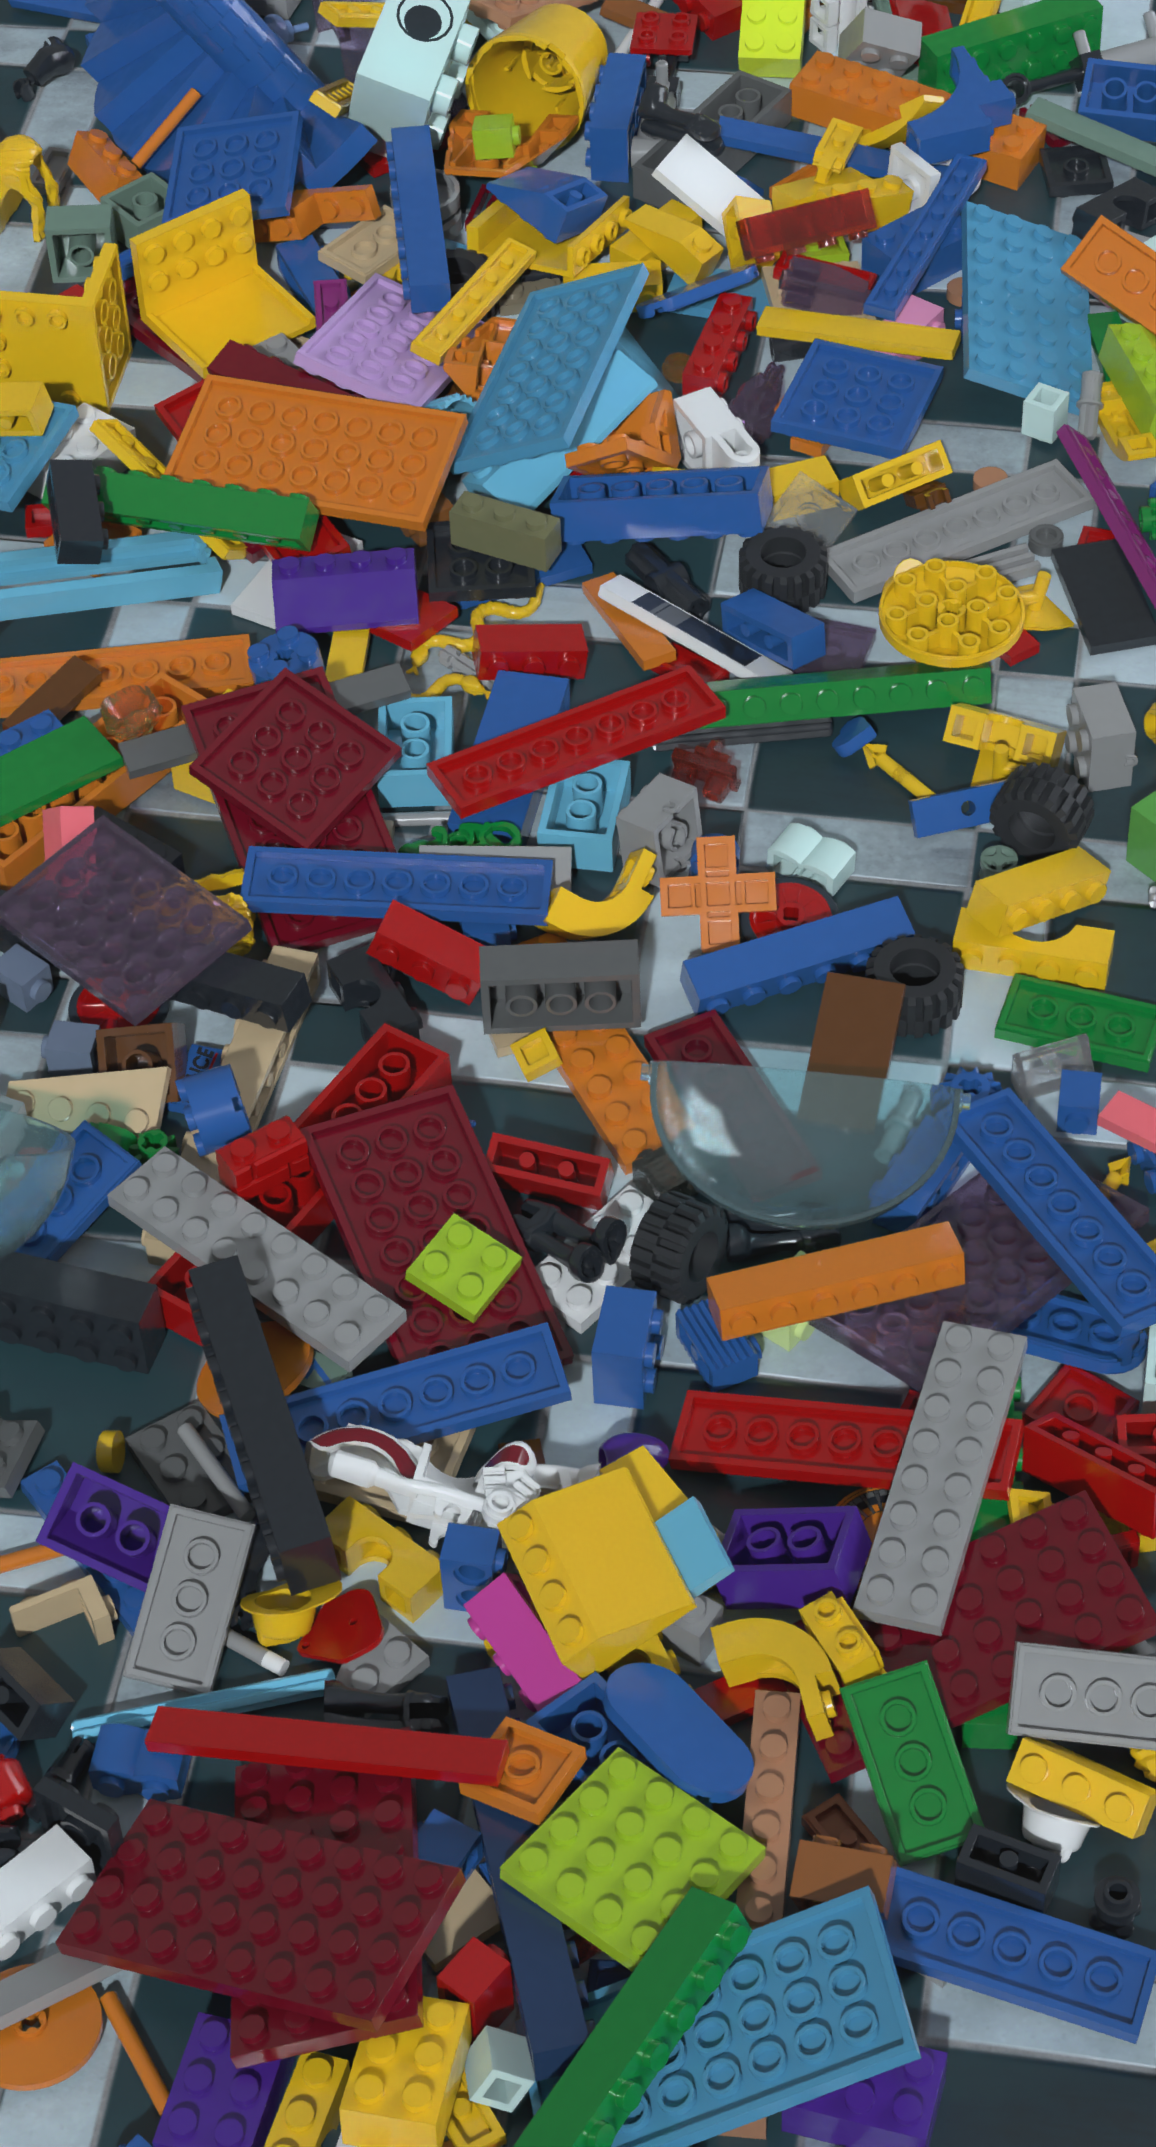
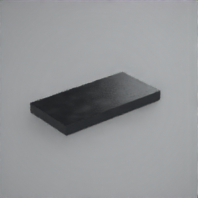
M1116 539L1051 550L1052 563L1090 656L1156 645V623L1133 568Z

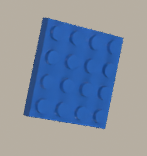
M300 110L177 127L162 224L242 188L250 194L253 220L290 216L303 117Z
M815 338L771 419V432L881 456L887 459L896 458L906 453L943 379L944 367Z

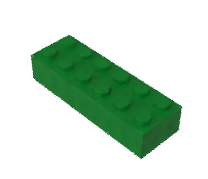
M1042 0L921 37L918 83L953 94L956 87L949 75L951 48L964 46L970 56L976 59L978 67L984 75L989 77L990 81L1002 80L1011 73L1023 74L1030 81L1070 69L1069 62L1079 56L1073 37L1074 32L1082 29L1085 30L1091 51L1100 49L1103 6L1098 0Z

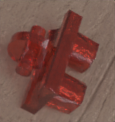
M712 739L707 748L697 745L694 753L675 747L671 755L674 764L671 777L694 786L696 779L706 782L702 793L708 800L721 804L730 790L738 792L741 785V780L737 779L736 775L737 767L730 764L732 756L722 753L723 744L721 741Z

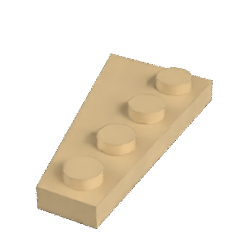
M167 1066L9 1081L6 1097L24 1102L29 1126L72 1133L86 1120L88 1123L94 1122L99 1124V1122L127 1129L138 1139L139 1133L161 1129L171 1068Z

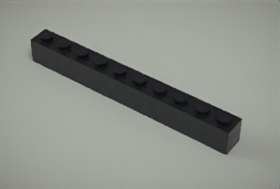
M0 889V951L3 953L7 952L15 944H19L49 965L65 969L71 973H80L94 977L102 982L115 983L134 991H143L160 996L166 1000H174L192 1005L200 1010H210L227 1015L232 1019L245 1020L259 1024L267 1029L273 1028L287 1033L291 1031L312 1002L305 973Z

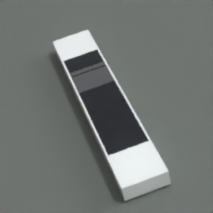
M618 575L600 585L598 597L742 679L794 674L789 669L622 575Z

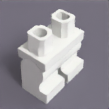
M811 0L810 13L813 16L810 17L809 41L822 52L833 53L837 51L839 35L865 7L874 8L867 4L869 0Z

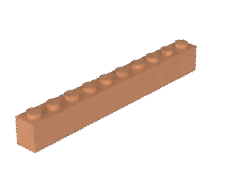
M755 1690L750 1745L754 1770L746 1789L743 1832L764 1845L766 1853L763 1861L737 1887L736 1904L752 1930L780 1920L785 1916L800 1734L801 1693ZM768 2116L718 2136L766 2140Z

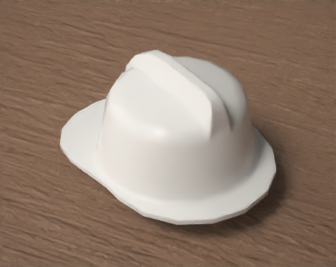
M1009 1782L1006 1784L1007 1790L1023 1803L1022 1834L1024 1838L1035 1847L1062 1856L1061 1863H1065L1070 1858L1072 1852L1080 1849L1090 1827H1100V1824Z

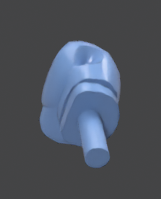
M269 14L264 17V22L286 45L294 41L295 33L309 30L307 22L292 26L289 20H283L277 14Z

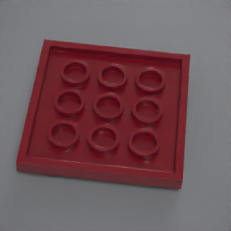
M285 667L189 765V774L294 848L314 849L402 756V748Z

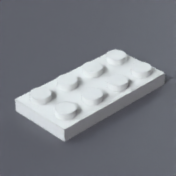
M627 1185L583 1224L595 1229L602 1218L614 1216L624 1221L627 1227L625 1244L619 1258L612 1265L604 1262V1273L600 1279L592 1283L578 1281L570 1275L566 1266L551 1256H547L535 1267L557 1318L580 1334L599 1319L606 1285L633 1288L635 1286V1282L632 1281L630 1276L631 1269H629L631 1247L637 1228L644 1214L654 1201L631 1185ZM568 1239L564 1241V1243L573 1247L577 1245Z

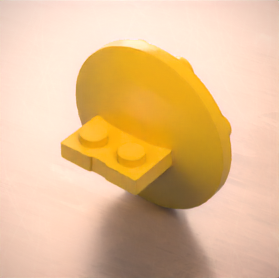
M932 558L927 560L925 564L898 573L895 579L885 588L879 602V625L886 640L897 651L915 660L916 663L947 668L969 667L986 663L1003 655L1018 641L1024 628L1025 605L1018 589L1006 577L999 574L993 566L978 565L964 561H943L938 558Z

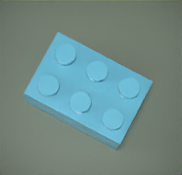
M452 696L411 697L379 707L378 732L402 748V756L377 781L379 807L451 806L428 777L426 764L454 753L455 725Z
M614 760L549 785L537 831L538 846L572 847V868L613 872L620 845L616 817L621 809L629 805L631 797L630 761Z

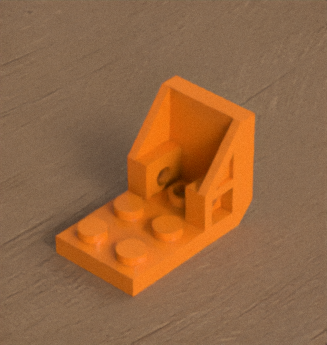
M663 389L650 393L600 444H581L577 446V451L565 454L566 468L585 475L651 472L653 466L677 469L681 460L672 392Z

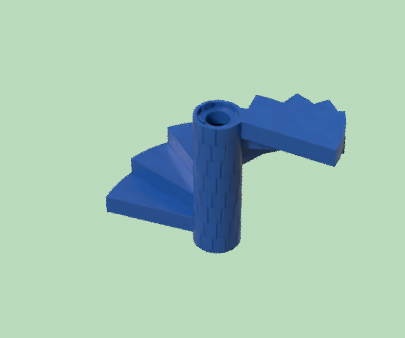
M87 0L85 6L101 21L81 63V66L98 82L94 100V114L111 131L114 142L130 159L136 155L191 88H194L201 95L199 100L141 169L146 174L153 172L168 183L177 127L300 110L303 117L294 185L301 182L307 189L329 188L335 185L378 141L362 123L343 116L334 118L309 101L314 90L326 85L244 0Z

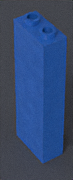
M498 670L473 746L569 710V679ZM544 788L463 819L452 808L447 822L448 834L459 831L458 828L461 823L484 824L489 822L491 824L504 821L514 824L519 829L522 836V846H526ZM493 831L495 837L505 844L510 843L512 837L507 832Z

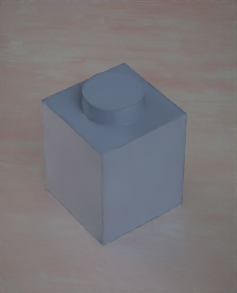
M15 944L0 956V995L26 1013L37 1004L45 1001L54 991L49 964L19 944Z
M54 1020L50 1034L44 1035L41 1043V1057L47 1061L49 1075L71 1076L97 1073L99 1066L96 1030L100 1029V1025Z

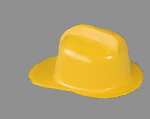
M339 1580L291 1596L288 1584L284 1583L267 1591L247 1595L241 1599L240 1606L244 1611L252 1614L257 1638L262 1646L269 1647L290 1643L309 1633L314 1622L316 1607L329 1602L339 1595L343 1585Z

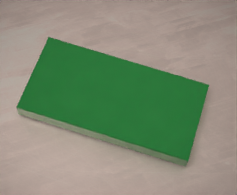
M85 715L0 756V827L123 767V757Z
M1015 973L995 1027L994 1038L1148 1073L1156 1050V1005Z
M927 1660L840 1688L839 1691L897 1863L900 1867L963 1847L972 1824L984 1827Z

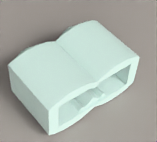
M790 823L767 850L766 869L769 872H775V876L778 878L796 877L811 881L822 887L833 897L855 871L856 852L843 841L822 837L812 827L799 823Z

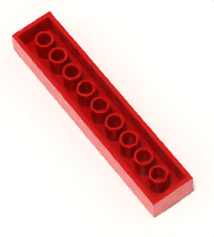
M384 1023L294 1121V1124L300 1130L307 1126L451 1085L450 1054ZM310 1163L311 1169L297 1176L290 1177L289 1180L246 1202L311 1245L332 1222L334 1217ZM175 1252L147 1283L155 1284L158 1287L165 1327L202 1346L185 1291L186 1288L192 1287L188 1270L197 1266Z

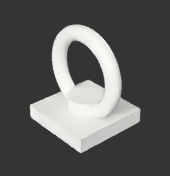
M899 142L891 145L887 175L900 177L914 191L908 212L910 213L925 205L940 181L941 173L931 165L949 166L953 159L929 164L905 144ZM981 180L979 181L973 193L979 188Z

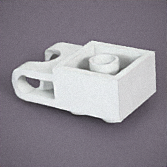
M711 387L673 399L681 461L688 470L760 465L759 446L745 430L742 420L732 414L728 409L726 401L722 397L719 398Z

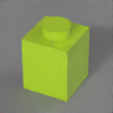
M513 113L475 116L472 126L475 159L514 158L516 146L521 145L520 125H515Z

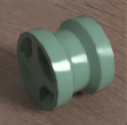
M994 845L986 848L980 856L981 869L979 880L1017 867V853L1003 845Z

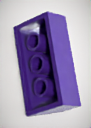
M394 547L379 551L367 552L359 550L353 553H324L317 556L297 558L288 556L272 560V590L276 633L284 626H295L299 632L311 634L419 624L418 579L414 548Z
M72 1462L35 1542L146 1593L170 1506Z

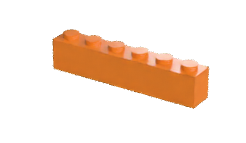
M949 1221L706 1277L709 1310L722 1341L964 1285V1252Z

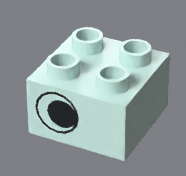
M386 0L357 70L347 117L362 123L378 140L369 150L370 152L387 158L386 142L392 141L391 128L421 125L430 126L432 149L439 150L450 121L451 114L449 111L454 98H460L465 86L469 60L480 28L465 23L471 0Z

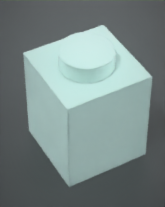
M1038 382L1023 401L1021 434L1052 444L1058 437L1056 431L1064 424L1067 425L1070 392Z
M486 2025L470 2046L464 2066L469 2101L512 2113L535 2082L526 2037Z

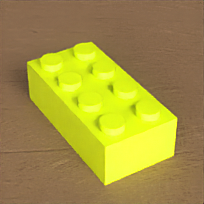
M742 0L738 51L739 70L757 77H796L802 69L807 0Z

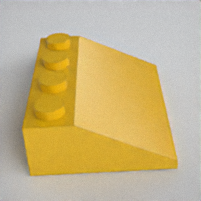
M625 1466L533 1499L497 1524L561 1663L583 1679L595 1671L598 1674L697 1607L629 1470Z

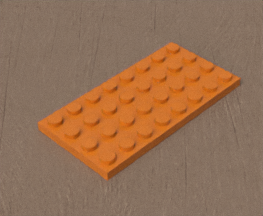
M207 374L163 475H170L178 478L181 482L192 483L194 479L204 480L215 487L224 488L225 484H234L244 488L245 491L256 492L257 489L263 488L274 491L279 496L289 497L290 493H299L310 498L313 505L320 511V515L425 532L467 428L468 420L467 415L463 413Z

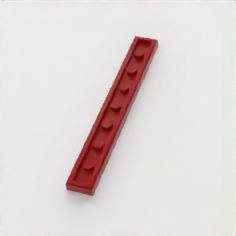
M166 1706L157 1707L144 1740L147 1751L495 1787H499L510 1752L508 1740Z

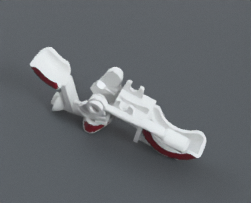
M348 1423L346 1427L331 1429L316 1435L306 1443L304 1453L310 1475L316 1481L337 1478L365 1488L376 1486L384 1489L391 1498L398 1513L407 1516L406 1522L431 1529L428 1543L432 1548H436L438 1540L445 1537L449 1522L498 1529L497 1524L531 1500L539 1497L540 1492L552 1493L600 1475L599 1469L601 1468V1463L587 1465L581 1469L537 1464L531 1447L523 1441H514L506 1444L481 1467L476 1477L454 1478L442 1473L430 1462L431 1444L424 1442L423 1447H420L407 1439H396L384 1431ZM501 1535L502 1548H507L504 1539Z

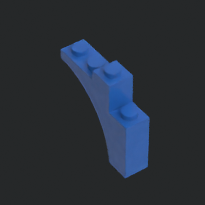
M964 46L951 48L949 75L956 87L953 94L942 106L933 112L907 122L906 146L929 164L951 160L956 153L972 155L989 151L990 138L994 134V128L1008 125L1012 122V112L1016 108L1014 93L1008 90L1001 79L990 81L989 77L984 75L978 67L976 59L970 56Z

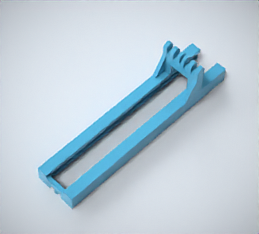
M177 532L109 539L108 549L102 550L100 564H57L55 546L0 552V586L200 562L201 564L0 589V621L218 594L221 590L223 569L216 557H210L211 549L207 547V544L198 535Z

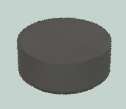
M1038 525L1029 532V550L1038 556L1050 557L1052 549L1063 547L1064 534L1061 529L1054 525Z

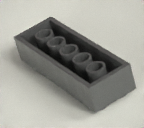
M738 70L700 104L692 114H704L716 122H719L720 116L784 129L791 122L792 89ZM662 139L632 166L633 198L661 208L671 199L686 205L651 175L678 142ZM724 146L721 154L715 156V158L735 174L757 153Z

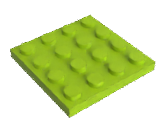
M618 1747L500 1866V1879L633 1972L692 1886L727 1899L763 1861L766 1847Z

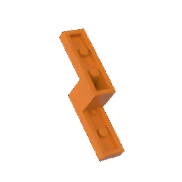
M373 185L295 190L292 196L290 216L253 220L255 243L302 240L321 225L327 223L376 220L382 214Z

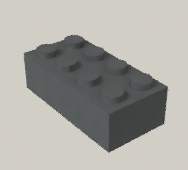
M638 939L479 946L484 1035L536 1032L544 1027L547 1032L641 1027Z

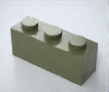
M468 491L462 493L449 511L452 545L544 572L548 571L562 551L561 524L558 517Z

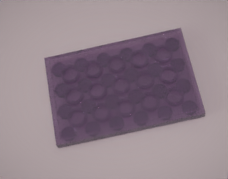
M104 815L0 897L1 925L134 1026L138 1025L252 930L247 918Z

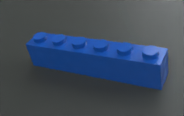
M895 896L682 962L680 982L695 1016L713 1009L720 1016L736 1006L743 1004L752 1006L760 1003L766 997L779 993L783 995L791 994L799 990L801 986L814 982L823 984L826 981L827 972L843 974L850 971L855 973L865 971L867 960L869 957H872V951L876 947L882 948V942L888 939L895 941L897 936L901 935L914 937L916 933L899 897Z

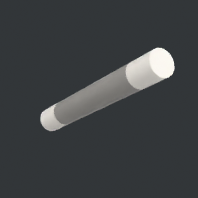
M229 1628L225 1642L226 1647L280 1677L287 1672L290 1664L289 1660Z

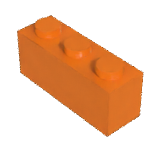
M99 129L76 132L67 165L99 202L100 197L142 177L136 166L127 159L122 150L113 143L106 132Z

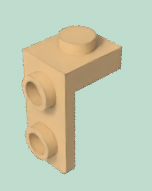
M92 1575L67 1581L61 1587L38 1596L27 1597L9 1608L17 1637H22L84 1612L98 1645L115 1639L111 1622L118 1619L115 1606L109 1594L101 1596Z

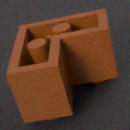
M813 1835L812 1841L799 1840L789 1896L800 1911L869 1885L875 1895L881 1919L888 1921L897 1862L893 1856L887 1855V1848L869 1843H860L859 1850L841 1847V1840L824 1835Z

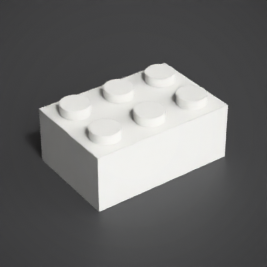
M85 402L77 407L79 417L50 459L92 460L94 470H96L97 466H105L116 470L117 473H123L128 467L89 430L94 420L117 418ZM118 420L133 436L136 437L134 427ZM50 459L27 491L41 499L46 485Z

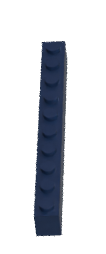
M499 1666L446 1676L449 1706L456 1735L491 1738L506 1716L511 1718L510 1710L516 1709L511 1682L503 1684ZM520 1717L512 1718L521 1722ZM471 1798L477 1828L482 1835L483 1854L506 1954L511 1964L513 1985L535 2080L540 2081L563 2075L595 2028L594 2019L585 2020L582 2010L589 2008L584 1979L575 1980L573 1969L580 1968L574 1939L565 1940L563 1930L570 1929L567 1925L500 1879V1866L539 1828L538 1825Z

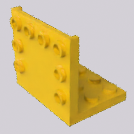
M243 188L129 239L141 320L203 379L209 374L207 367L230 339L242 345L248 344L253 346L280 333H283L288 339H292L316 328L315 316L258 265L250 194Z
M104 243L99 256L94 257L93 272L91 277H87L85 280L83 297L0 290V382L43 381L51 401L75 405L76 408L85 402L109 414L133 352L118 246L115 243Z

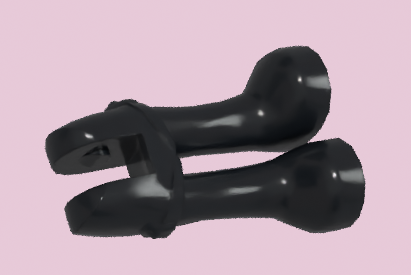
M656 82L647 87L638 108L639 117L644 119L640 127L643 134L653 139H664L678 143L688 134L714 157L721 154L724 149V142L720 137L722 128L718 122L704 114H692L669 106L667 104L669 91L664 85Z
M735 1192L724 1194V1213L726 1214L725 1219L728 1221V1240L726 1245L728 1262H742L750 1257L781 1251L801 1250L809 1254L841 1245L842 1236L837 1227L839 1224V1214L834 1207L803 1204L798 1208L774 1212H754L746 1208L740 1194ZM775 1231H790V1232H784V1233L760 1234V1233H768V1232H775Z
M526 1199L521 1205L523 1216L512 1214V1218L528 1250L532 1252L541 1251L566 1266L573 1278L584 1283L596 1282L601 1278L604 1273V1262L612 1265L617 1261L627 1236L625 1222L614 1216H605L593 1229L573 1220L561 1212L560 1207L534 1199ZM557 1235L562 1236L577 1245L573 1247L556 1237Z
M324 1680V1722L390 1729L410 1726L411 1731L449 1734L448 1724L445 1721L439 1720L449 1713V1700L447 1697L432 1693L415 1692V1690H407L406 1693L396 1694L379 1693L350 1688L339 1680ZM349 1713H380L399 1715V1719L385 1720L345 1715Z

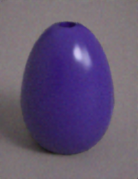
M621 1433L611 1436L601 1444L598 1451V1462L601 1463V1468L643 1445L664 1469L669 1462V1449L663 1441L656 1437L642 1433Z

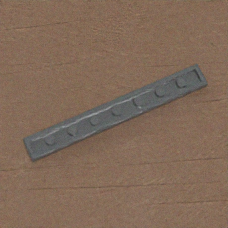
M399 662L329 682L337 703L352 714H358L411 698V689ZM185 724L118 743V750L123 757V763L130 780L186 764L197 758Z

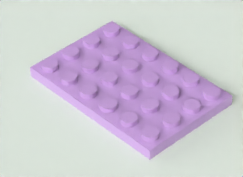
M375 273L296 352L293 364L304 368L309 374L326 378L334 382L338 387L352 390L365 396L366 399L426 408L430 401L436 399L452 381L451 377L443 369L444 361L438 366L410 351L411 342L440 311L412 313L410 300L403 299L402 284L378 273ZM480 320L467 334V337L473 338L475 336V329L485 322Z

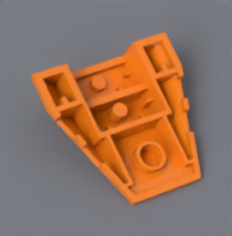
M461 109L449 125L450 137H448V150H446L445 175L501 178L528 166L540 165L569 136L579 123V116L549 114L532 136H521V145L516 146L514 158L476 160L472 137L475 116L491 115V112L487 110Z
M492 317L475 329V336L473 338L464 337L458 349L453 346L448 349L443 369L464 394L472 398V402L478 400L517 319Z

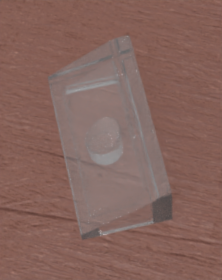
M1087 1034L1077 1035L1013 1054L1011 1082L1022 1100H1028L1059 1091L1062 1069L1094 1072Z

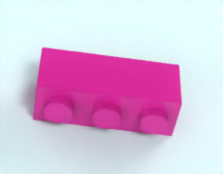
M503 1572L463 1605L471 1616L467 1619L470 1628L481 1640H488L496 1652L493 1655L496 1665L499 1666V1669L505 1675H512L522 1688L518 1691L519 1697L532 1712L540 1711L584 1680L561 1663L526 1586L519 1575Z

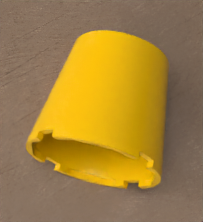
M548 4L534 10L487 41L474 55L467 68L465 91L470 110H487L491 112V115L513 113L515 125H520L521 136H532L549 114L578 115L579 123L557 149L563 147L579 130L593 99L596 83L599 84L600 66L606 65L608 50L601 29L585 12L567 4Z

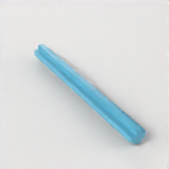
M325 1668L76 1719L71 1722L72 1737H81V1746L85 1739L91 1743H96L100 1727L103 1724H126L144 1730L149 1729L158 1706L243 1713L324 1696V1680H336L335 1674L331 1668Z

